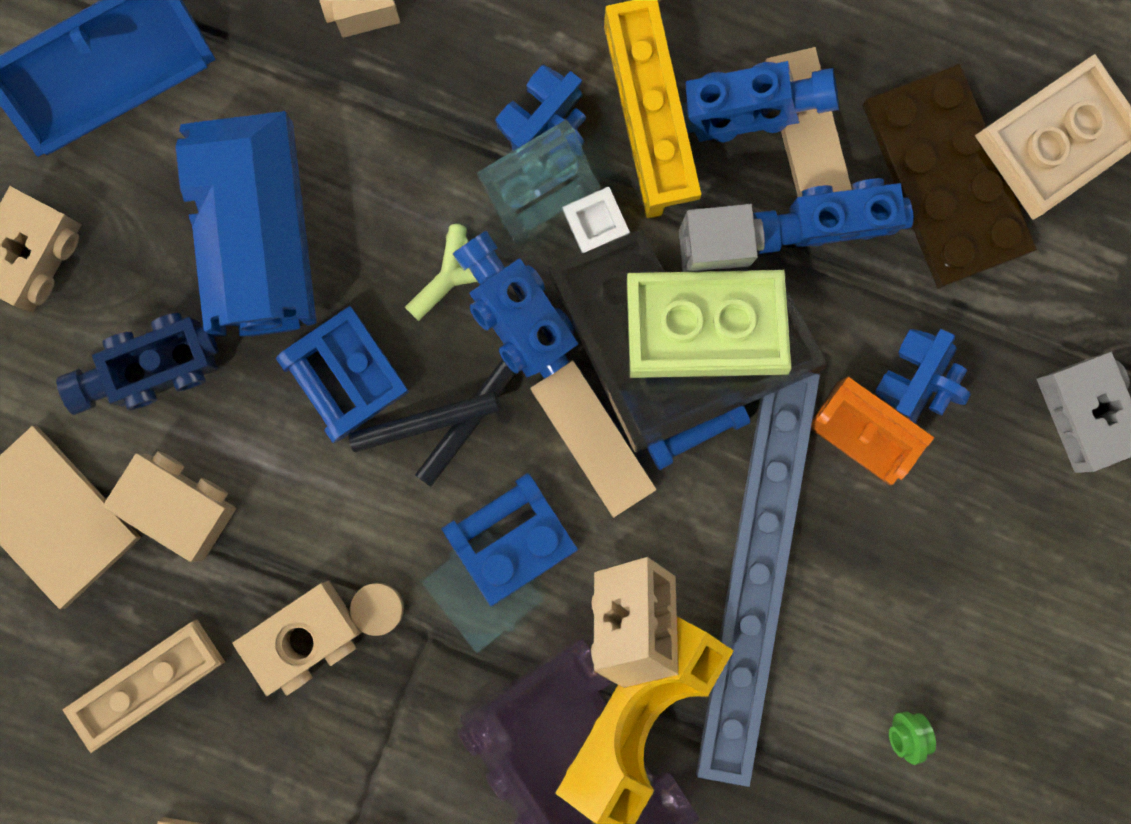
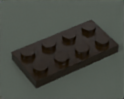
M960 64L866 99L862 106L894 184L901 183L903 198L908 197L910 199L913 210L912 228L937 289L1037 250L1012 189L975 137V135L986 128V125Z

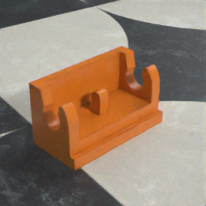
M850 377L837 382L813 416L811 424L812 431L888 485H893L898 478L902 480L934 439L932 435Z

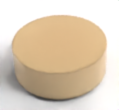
M372 583L364 586L354 595L350 605V614L355 626L363 633L373 636L384 635L393 630L400 623L404 613L401 595L395 588L385 583Z

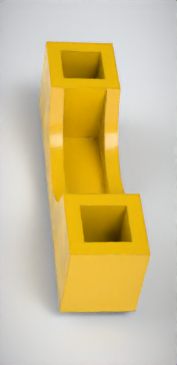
M678 616V675L625 688L618 685L603 712L595 721L592 731L574 762L569 766L563 781L556 791L558 796L596 824H635L654 792L644 767L645 743L653 723L667 707L678 700L692 696L708 697L734 651L707 632Z

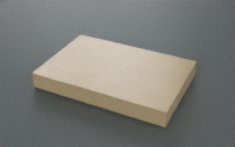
M1094 54L979 132L975 137L1033 220L1043 215L1131 152V105Z
M31 426L0 455V546L59 609H65L142 537L130 524L102 507L106 501L104 496L39 427Z

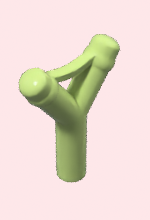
M461 224L449 226L441 272L405 306L418 321L454 286L478 282L469 268L464 271L453 256L456 250L469 242L466 237L467 228Z

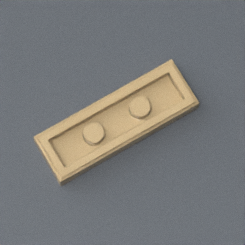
M815 47L766 58L765 62L774 63L788 61L794 81L811 78L812 72L821 70ZM817 109L798 112L800 123L787 125L781 131L797 196L802 197V191L805 189L823 185L833 186V192L852 190L832 111L818 114ZM776 110L777 116L780 114V110Z
M574 361L530 388L613 518L656 491L655 486Z
M194 620L63 709V712L89 752L92 753L224 664L225 661L199 621Z

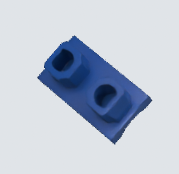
M544 64L541 65L526 85L527 91L542 103L531 116L517 103L512 101L497 116V127L511 142L513 155L524 164L551 132L553 135L543 145V148L552 156L564 144L572 150L578 151L585 143L577 129L585 121L586 116L579 109L575 108L566 120L563 119L583 96L579 89L582 80L572 71L563 77L560 73Z
M910 329L898 353L900 358L919 366L912 381L888 370L876 389V396L915 424L933 392L936 395L929 409L939 415H943L950 401L965 405L971 394L960 383L967 369L953 363L947 376H942L957 350V347L952 344L955 335L943 329H940L937 336Z

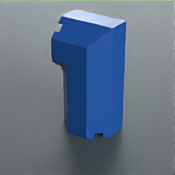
M286 111L181 124L179 132L185 138L177 139L176 155L180 190L184 202L195 201L199 212L197 214H189L193 229L204 332L212 336H227L226 326H238L239 336H258L300 329L299 320L308 326L316 324L294 125Z

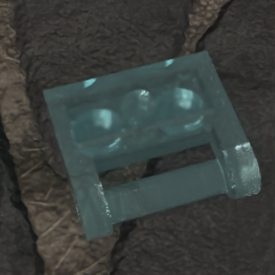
M564 120L477 172L504 228L515 245L529 238L527 232L562 212V207L601 190L598 181L592 173L576 131L567 120ZM574 176L575 180L521 213L516 214L515 211Z

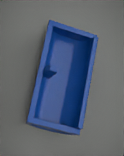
M99 0L0 55V106L36 156L39 157L42 154L47 156L208 68L207 64L216 59L182 0Z

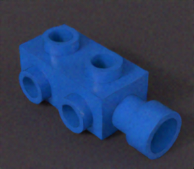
M788 61L780 63L763 62L750 69L729 73L712 72L704 75L702 78L686 81L687 102L681 103L687 133L695 132L699 142L712 139L718 142H728L739 134L760 130L777 133L782 131L787 125L800 123L798 112L817 109L818 114L839 110L838 90L833 68L814 71L811 78L794 81ZM771 111H781L780 114L775 118H765V116ZM730 120L727 126L716 128L720 121Z
M881 178L856 182L852 185L853 190L833 192V186L830 185L811 187L802 191V197H797L790 206V213L777 215L775 210L753 213V219L762 220L764 229V250L757 251V253L780 251L781 246L795 244V248L821 246L827 243L856 239L868 240L873 237L893 235L901 229L912 227V205L908 197L903 198L901 183L884 185V181Z
M484 231L453 253L462 269L465 271L469 268L480 286L469 293L475 301L470 305V311L474 319L484 330L488 331L493 327L504 343L499 348V353L505 364L513 372L518 373L522 370L526 377L540 372L545 379L569 363L565 353L578 345V342L572 335L574 333L573 325L559 308L554 309L544 294L545 285L537 271L531 266H525L520 258L505 268L494 252L498 248L488 232ZM509 285L512 286L520 298V302H514L508 297L507 288ZM539 328L550 342L548 346L542 345L538 341L537 331Z

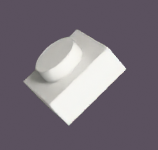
M606 187L562 207L583 257L630 237V231L610 187Z

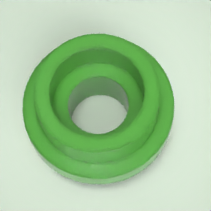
M904 711L895 714L892 727L889 729V739L893 750L899 757H904L912 765L923 763L927 755L933 754L936 749V738L931 724L921 713L911 714Z

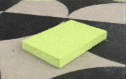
M784 270L627 273L630 378L788 375L790 373L791 355Z

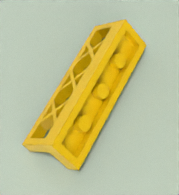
M631 0L606 6L604 29L648 219L662 216L664 207L699 200L701 191L658 1Z

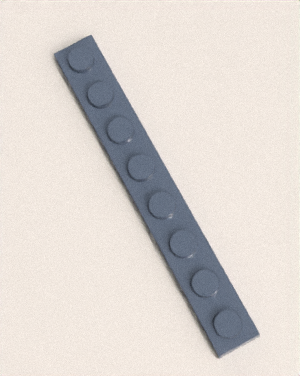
M790 370L788 375H765L719 637L720 642L734 651L709 695L696 770L698 778L750 787L820 377L818 374Z

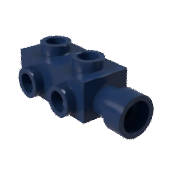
M172 313L159 317L151 322L152 332L134 338L132 332H123L103 340L104 350L92 355L96 368L86 372L77 369L57 377L56 384L59 395L65 407L72 415L94 408L96 401L106 397L110 404L122 407L126 405L128 411L146 407L158 400L156 393L171 387H175L177 392L185 391L206 382L204 375L218 369L213 355L219 353L215 337L204 332V328L199 321L191 317L183 319L181 313ZM190 346L193 354L192 359L181 364L178 360V353L183 347ZM141 365L145 370L144 378L134 383L131 379V371L135 366Z

